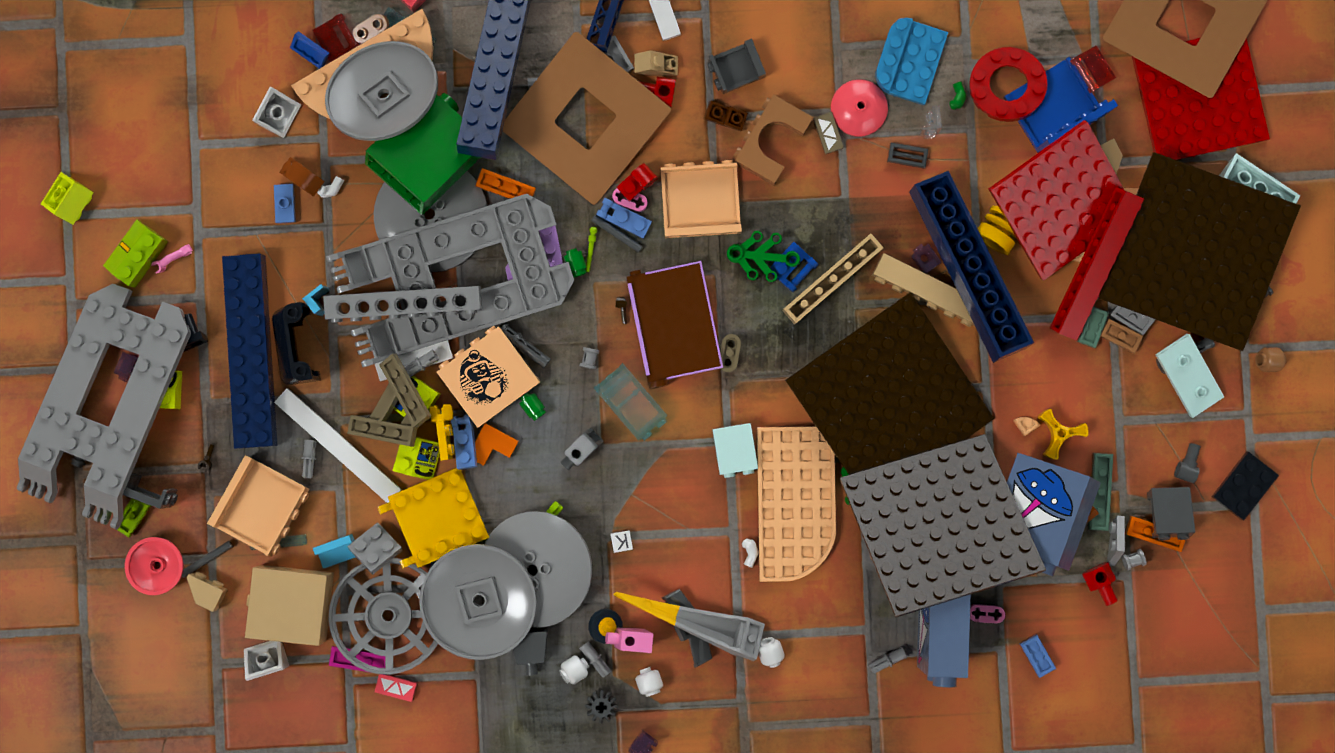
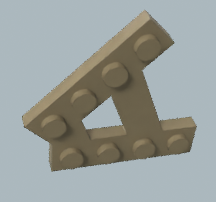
M392 353L379 364L389 382L388 386L369 418L355 415L350 416L347 434L414 447L418 427L432 416L398 355ZM399 400L406 413L401 424L386 422Z

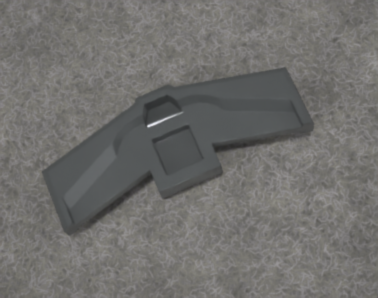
M680 589L661 597L668 604L695 609ZM674 626L681 642L689 639L694 668L712 659L708 642Z

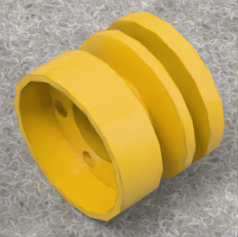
M993 205L989 209L991 214L987 213L985 216L990 224L981 222L977 229L985 245L999 253L1008 255L1015 245L1011 237L1016 238L999 207Z

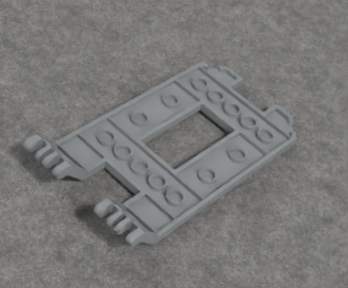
M524 194L326 256L329 263L342 258L344 264L340 267L331 268V273L346 270V273L334 276L333 280L338 281L348 276L350 282L348 285L338 286L336 288L338 294L392 277L396 291L435 289L436 285L429 265L498 243H502L513 279L481 289L482 309H478V313L466 314V310L458 311L457 315H447L446 312H439V316H427V313H420V317L408 318V314H400L401 318H388L351 330L353 337L366 332L368 337L367 340L355 342L356 347L368 343L371 346L358 350V355L372 351L374 358L362 360V367L384 361L392 353L399 356L561 305L574 282V277L569 262L553 267L549 265L539 230L557 225L551 206L528 194ZM462 295L458 296L456 299L457 304L464 306L466 298ZM439 297L437 299V304L440 307L446 306L447 301L445 300L441 302ZM425 298L418 300L419 307L426 308L427 300ZM405 299L399 301L401 308L405 310L408 307V302Z
M111 284L88 296L18 457L20 480L17 490L25 492L31 480L28 494L40 499L43 497L47 486L44 500L48 503H53L58 493L56 468L63 452L93 463L84 483L85 507L82 516L86 518L92 517L96 506L97 511L93 517L94 521L106 525L113 513L110 527L117 530L123 521L122 495L184 352L191 331L186 324L185 315L181 308L162 302L155 319L125 309L133 291L116 284ZM111 344L138 354L139 357L108 427L79 415Z

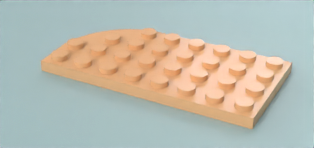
M757 427L759 581H793L817 569L826 559L834 544L836 536L835 454L817 427Z

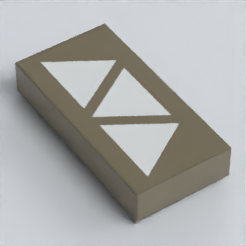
M832 112L814 117L813 120L825 155L843 149L844 147Z

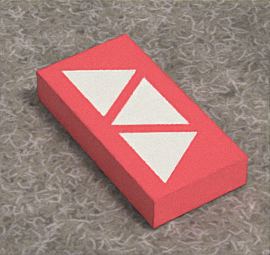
M379 674L374 692L412 702L417 682Z

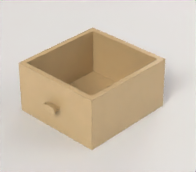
M268 565L253 567L250 595L247 596L248 615L245 638L315 646L326 642L334 573Z

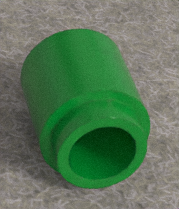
M577 248L566 251L567 255L563 257L565 263L569 262L573 277L586 274L587 266L582 251H577Z
M528 392L520 398L521 402L519 405L533 421L546 413L544 410L545 406L535 393L530 394Z

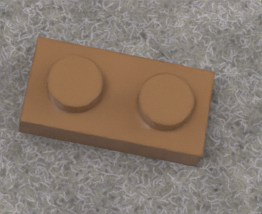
M1107 319L1100 337L1131 353H1135L1143 335L1111 319Z

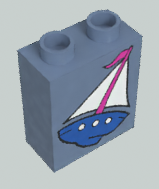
M1017 453L1007 484L1046 568V571L1042 573L1053 576L1056 567L1069 571L1101 483L1090 476Z
M971 594L919 610L917 667L927 675L928 681H933V686L957 687V678H968Z

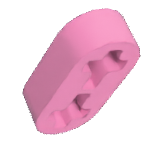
M615 189L613 192V201L622 207L636 212H642L647 207V199L642 194H638L633 200L638 201L641 198L644 206L640 205L639 208H636L634 202H629L625 199H622L621 202L618 201L616 194H620L618 189Z
M973 604L970 606V619L974 622L997 624L1005 619V612L996 605ZM978 608L979 611L984 612V615H978L975 618L972 611ZM995 609H997V612L1001 613V615L997 616V619L994 620V617L988 615V612L994 613Z

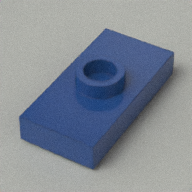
M299 31L295 33L290 48L319 69L325 66L329 52Z

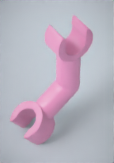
M187 244L165 256L162 260L152 262L151 266L158 264L159 270L156 271V274L164 272L170 262L192 254L191 251L193 250Z

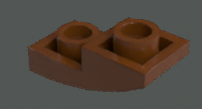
M709 101L703 119L742 131L748 113L731 106L727 107L717 102Z

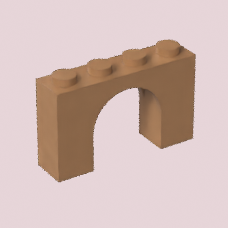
M773 94L771 99L767 97L762 106L765 110L762 115L758 114L752 123L755 127L752 132L748 130L743 139L745 141L742 148L738 147L733 157L736 158L734 163H737L738 166L774 186L784 166L763 154L758 143L760 133L771 125H781L803 137L813 117Z

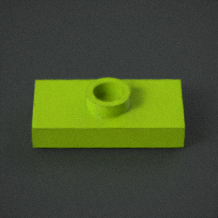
M131 498L123 511V521L117 530L125 536L131 537L151 505Z

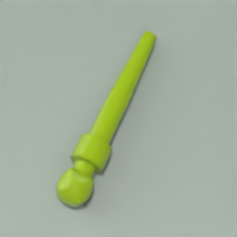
M594 226L589 230L586 272L590 271L594 242H596L595 233H597V228Z

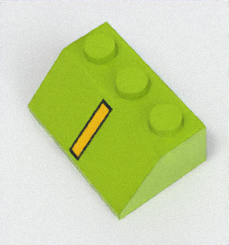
M136 219L103 266L123 283L135 288L169 241Z

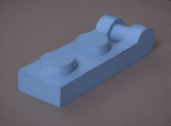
M604 198L602 201L603 205L596 215L644 239L652 221ZM609 208L615 210L612 216L607 214Z
M465 414L464 417L453 416L451 424L453 427L457 469L477 467L473 421L468 414ZM465 424L466 429L461 430L460 425Z

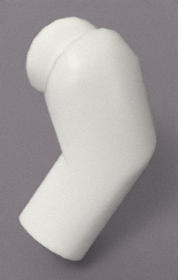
M336 176L331 185H322L317 193L323 198L335 196L339 192L344 180Z
M745 539L742 542V547L746 548L748 556L744 565L752 568L759 555V550L754 540Z

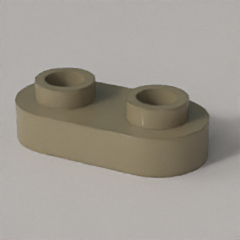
M734 334L726 335L722 340L720 354L723 368L720 369L724 372L734 371L738 364L741 340ZM731 340L735 342L733 348L728 346V342ZM726 359L731 360V366H725L724 361Z

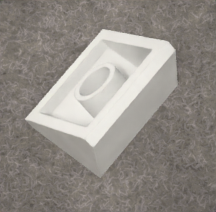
M269 87L252 121L284 138L301 104L278 90Z
M268 641L244 649L246 681L289 667L283 642Z

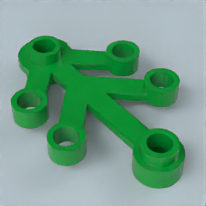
M754 231L752 236L741 245L733 244L728 248L727 258L733 263H739L747 273L748 279L752 281L759 278V272L756 269H752L746 259H753L766 275V280L771 283L777 281L778 275L769 268L765 261L784 262L790 267L798 266L801 261L799 254L795 251H790L786 255L765 253L774 245H779L782 242L783 238L779 233H773L770 239L755 251L746 250L755 242L760 243L763 241L764 235L760 231ZM759 233L761 238L755 240L754 236ZM776 235L780 237L778 242L773 241ZM736 250L740 252V255L738 257H734L733 255L734 251ZM792 256L796 257L795 263H790ZM752 271L756 272V276L754 278L750 277V273ZM771 273L775 274V278L773 280H769L768 278L769 274Z

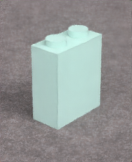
M751 423L712 429L719 475L724 474V478L734 477L735 472L743 471V475L752 474L754 469H758Z

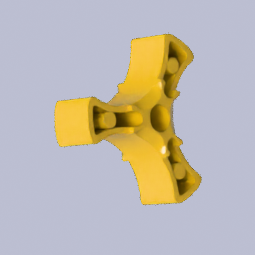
M1051 409L1044 410L1038 415V419L1046 423L1051 433L1050 445L1043 453L1049 459H1059V449L1062 443L1069 437L1075 435L1088 436L1086 423H1081L1072 428L1065 427L1057 422Z

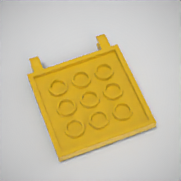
M457 468L388 496L389 503L377 508L380 515L393 510L412 556L400 561L402 568L414 563L417 568L438 560L455 548L472 545L489 538L461 470Z

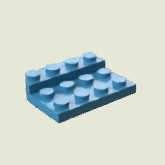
M912 18L898 19L888 32L875 71L877 84L882 91L914 103L925 105L948 32L915 22Z

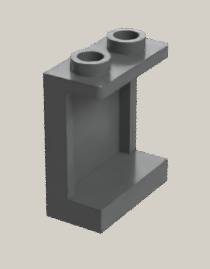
M752 38L746 40L740 46L715 56L710 55L709 62H707L710 73L714 72L716 76L714 80L718 91L721 90L723 94L763 79L766 76Z
M136 473L131 474L123 493L125 496L159 509L170 508L171 505L176 503L178 498L176 494L177 489L174 488L164 489L162 494L159 495L138 487L142 475Z
M1190 487L1151 488L1147 492V500H1151L1154 525L1152 538H1158L1161 541L1169 540L1170 537H1177L1178 540H1187L1195 533Z

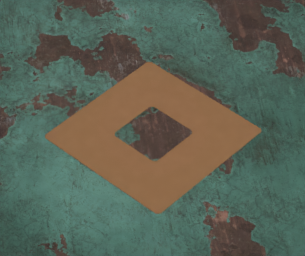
M1124 0L1105 32L1103 40L1208 98H1212L1267 2V0H1201L1214 7L1216 12L1198 44L1192 46L1156 26V22L1169 0Z
M574 32L507 116L503 132L591 204L596 205L668 116L671 108L579 32ZM580 88H585L616 114L615 119L589 150L555 124V119Z

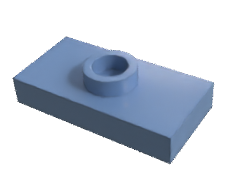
M294 184L274 185L275 223H296Z
M1037 634L1019 643L1039 678L1056 669Z

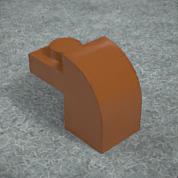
M291 157L284 163L279 172L313 197L325 182Z

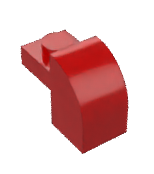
M643 163L633 170L616 188L630 202L642 190L645 191L658 177Z

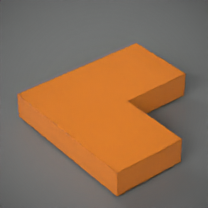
M485 423L475 441L477 463L484 466L493 449L510 458L519 441Z

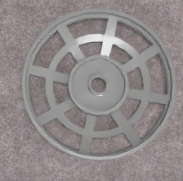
M393 558L383 566L382 576L372 578L363 585L353 578L357 573L366 569L363 564L352 569L338 584L329 606L330 632L339 651L356 667L375 674L390 675L401 673L422 663L437 647L438 643L433 640L429 648L421 641L426 631L423 621L417 635L408 628L412 618H422L420 610H411L408 600L414 593H416L420 600L421 590L419 587L423 584L427 574L421 567L417 568L416 564L407 566L421 574L414 583L406 578L391 575L390 563L401 565L400 561L403 560ZM391 581L400 582L409 588L402 596L393 593ZM384 582V593L374 597L366 590L375 583ZM349 584L356 592L350 601L348 613L336 614L339 597L344 587ZM361 595L369 603L365 613H354L355 605ZM391 610L394 617L391 621H386L383 618L384 611ZM365 620L369 631L363 638L359 635L354 621ZM348 621L351 634L357 641V644L350 651H348L340 639L336 622ZM403 634L411 641L404 647L393 650V638ZM374 636L385 639V650L377 649L368 643ZM414 646L423 653L411 663L393 668V656L405 653ZM363 648L373 654L385 656V668L368 665L355 656Z

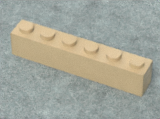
M872 234L868 235L782 311L795 325L881 251L883 246Z
M885 253L881 255L871 275L875 277L874 280L883 285L888 283L892 285L893 290L899 293L903 291L906 293L911 292L917 302L922 300L927 303V307L933 310H937V308L943 310V314L949 318L954 319V317L961 319L960 323L968 327L975 326L956 288Z

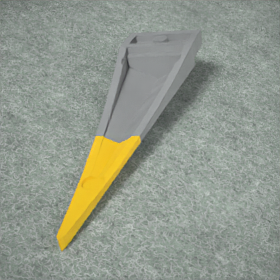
M619 592L613 594L734 656L738 655L751 661L757 660L765 626L764 623L748 617L693 609Z

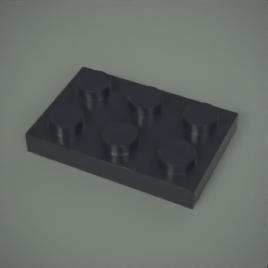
M1246 451L1211 497L1244 521L1279 475L1253 454Z

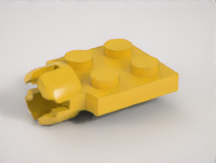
M443 404L441 412L438 406H431V422L436 423L440 459L441 461L451 460L453 455H455V446L451 444L450 436H453V427L448 422L453 419L451 404Z

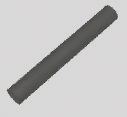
M597 215L592 218L591 221L638 253L643 246Z
M227 541L183 569L182 577H187L188 574L193 573L233 547L231 541Z

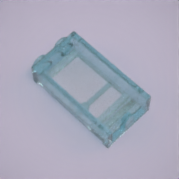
M623 363L599 385L594 387L595 391L638 441L641 438L645 441L653 434L651 430L655 426L660 428L667 422L665 418L668 415Z

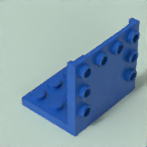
M1070 57L1045 71L1047 91L1042 104L1033 114L1018 120L1037 153L1083 120L1087 121L1090 125L1118 106L1114 99L1110 102L1104 100L1100 104L1097 102ZM1027 83L1004 96V100L1012 101L1020 98L1027 90Z

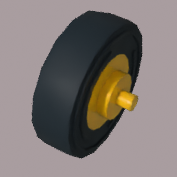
M610 609L596 611L588 623L591 637L602 644H606L605 636L607 632L615 633L617 627L623 628L621 617Z

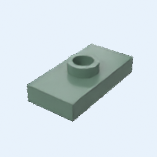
M1093 307L1091 315L1088 317L1083 331L1076 342L1096 348L1109 312Z

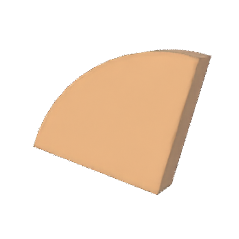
M1019 417L1013 420L1023 436L1041 426L1036 420L1029 417Z

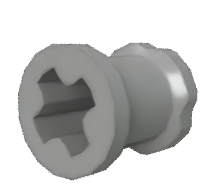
M583 347V359L579 366L596 370L595 362L599 350Z
M1138 549L1135 553L1123 554L1121 556L1127 571L1139 565H1147L1145 555L1141 549Z

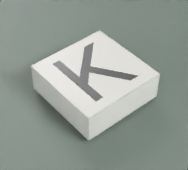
M630 530L611 533L614 553L633 550Z

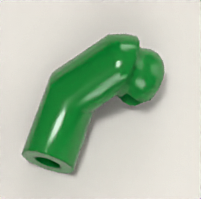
M962 81L953 84L956 96L949 103L953 110L962 108L967 98Z

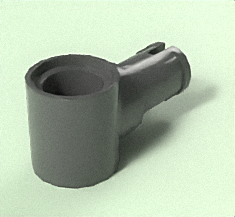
M1189 443L1185 459H1182L1177 464L1174 477L1193 484L1196 482L1200 471L1196 461L1201 446Z

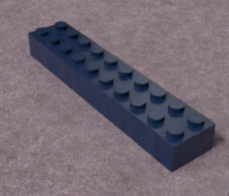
M531 0L488 1L456 143L457 151L460 154L492 160L497 159Z
M949 171L915 184L909 193L992 362L995 363L1027 349L1034 341Z
M263 254L222 256L234 449L278 446L266 256Z

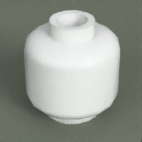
M773 637L761 640L758 652L761 663L771 668L779 666L785 657L781 642Z
M574 655L561 664L559 672L567 684L570 682L575 685L587 677L589 665L584 658L580 659Z
M650 667L640 670V675L635 678L640 694L648 697L661 692L660 689L663 687V682L658 670H651Z

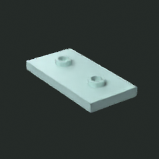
M1185 334L1155 354L1190 417L1194 418L1224 398L1190 334Z

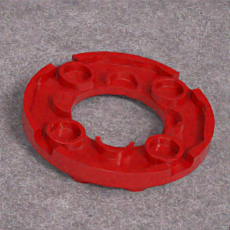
M1002 47L986 53L978 60L971 73L969 89L972 100L977 108L986 113L988 117L998 121L1013 122L1030 116L1042 104L1047 91V76L1042 64L1029 52L1015 47ZM1006 66L1017 68L1025 75L1027 80V90L1024 95L1012 101L996 97L989 85L992 74L999 68Z

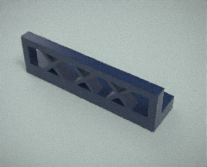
M599 0L586 39L591 42L592 37L600 34L597 44L594 45L602 52L607 53L624 0H611L607 11L604 10L603 4L608 0ZM605 17L603 26L599 29L597 22Z

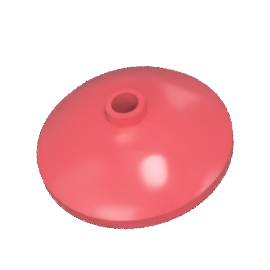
M852 80L843 84L835 92L831 102V112L836 126L841 131L851 136L863 137L876 132L883 125L888 113V103L885 94L876 84L867 80ZM858 103H863V104H864V108H863V109L858 108L857 104H858Z
M149 537L140 540L132 546L125 559V574L129 583L137 591L146 595H160L173 589L180 581L184 568L183 558L179 549L169 540L160 537ZM156 562L161 564L159 569L155 566Z

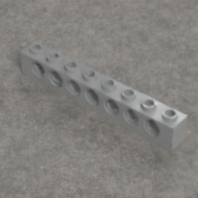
M481 286L323 296L325 319H331V323L343 322V318H350V321H362V317H369L370 320H380L381 316L389 315V319L401 318L400 314H408V318L420 317V313H427V316H439V312H446L447 315H457L458 311L466 310V314L478 313V309H482ZM459 295L466 298L464 306H460L456 302ZM440 296L444 297L447 301L445 307H440L437 304V299ZM420 298L427 300V306L424 309L418 305ZM401 299H405L408 302V307L405 310L399 307ZM382 300L388 302L389 307L386 311L380 308ZM363 301L369 304L367 312H363L360 308ZM343 303H347L350 306L348 313L342 311L341 306Z

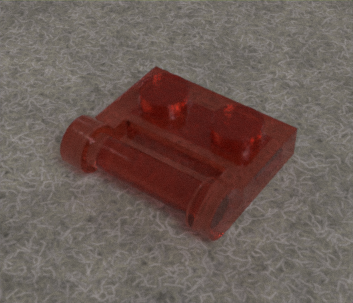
M343 14L334 16L333 19L312 30L321 47L329 52L328 59L330 62L360 45L359 42L355 41L348 29ZM336 25L339 26L349 44L347 48H344L333 28Z
M1097 46L1070 60L1072 66L1075 65L1088 86L1087 90L1089 93L1116 78ZM1082 60H1083V62L1085 63V65L1087 66V68H1088V70L1090 71V73H1091V75L1093 76V78L1095 79L1096 83L1093 81L1092 77L1090 76V74L1088 73L1087 69H1086L1085 66L1083 65Z

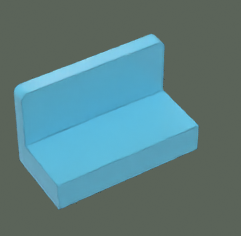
M321 284L302 299L314 314L323 316L325 314L324 306L319 299L328 293L330 289Z
M353 534L313 548L314 554L319 556L323 568L355 558L347 547L355 541Z

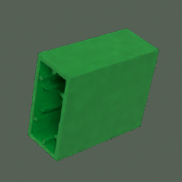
M442 93L440 96L436 94L431 108L416 125L400 135L375 141L366 150L365 165L421 215L481 158L458 153L456 143L462 117L457 113L459 110L457 103L446 93Z

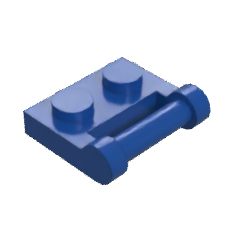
M795 242L783 254L786 255L790 251H795L799 254L801 261L804 259L807 264L790 282L786 278L796 267H790L784 262H774L770 267L772 271L777 273L778 280L792 293H794L797 289L796 286L807 274L819 265ZM792 256L790 263H795L796 257Z

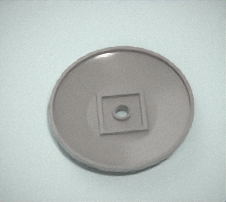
M387 41L364 47L345 59L331 76L325 94V106L329 118L342 133L359 140L378 141L400 135L416 125L431 108L438 90L437 71L429 56L412 44ZM385 93L388 94L387 97H385V98H380L383 94H385Z
M466 171L429 208L435 211L434 218L426 219L425 213L423 215L419 214L384 182L378 192L374 205V225L377 236L381 240L486 207L487 201L483 190L475 186L477 181ZM475 251L429 265L431 272H442L457 267L469 259Z
M524 512L500 523L489 535V538H487L484 545L494 546L508 552L525 567L528 573L530 565H535L538 569L535 576L529 573L535 587L537 599L535 618L531 627H546L557 624L571 616L581 606L591 585L592 560L585 540L569 522L547 512Z
M472 544L447 552L430 568L421 587L420 612L426 629L441 647L463 658L484 660L509 652L525 638L535 618L537 605L536 591L529 573L514 556L494 546ZM481 595L485 602L478 605L475 603L474 597Z

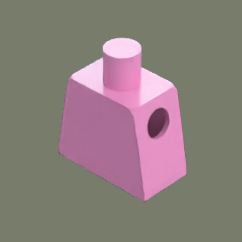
M617 627L615 633H606L605 642L606 644H614L615 648L622 651L652 653L653 633L646 629Z

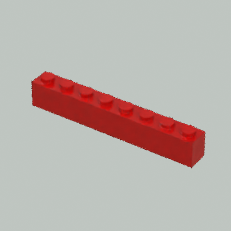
M1115 187L1052 321L1050 329L1071 339L1078 340L1088 317L1091 315V310L1099 298L1100 291L1108 278V274L1116 262V257L1124 245L1125 238L1133 226V221L1141 209L1144 198Z

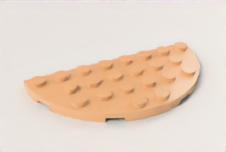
M421 9L294 83L291 86L295 93L315 112L330 119L325 106V94L328 83L339 65L356 51L380 42L398 41L418 47L433 60L432 31L424 10ZM385 93L380 98H385L388 94Z

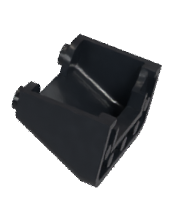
M302 302L288 304L275 311L272 316L280 378L287 385L321 381L320 371L312 370L309 363L299 361L294 327L303 326L304 318L311 315L309 306Z

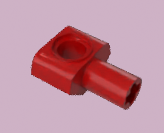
M657 76L656 84L639 81L669 107H672L676 79ZM662 88H667L670 93L667 96H662L659 91Z
M1108 562L1101 563L1082 573L1090 592L1099 590L1106 606L1118 601L1111 586L1116 577ZM1098 572L1103 574V579L1100 582H1097L1095 578Z

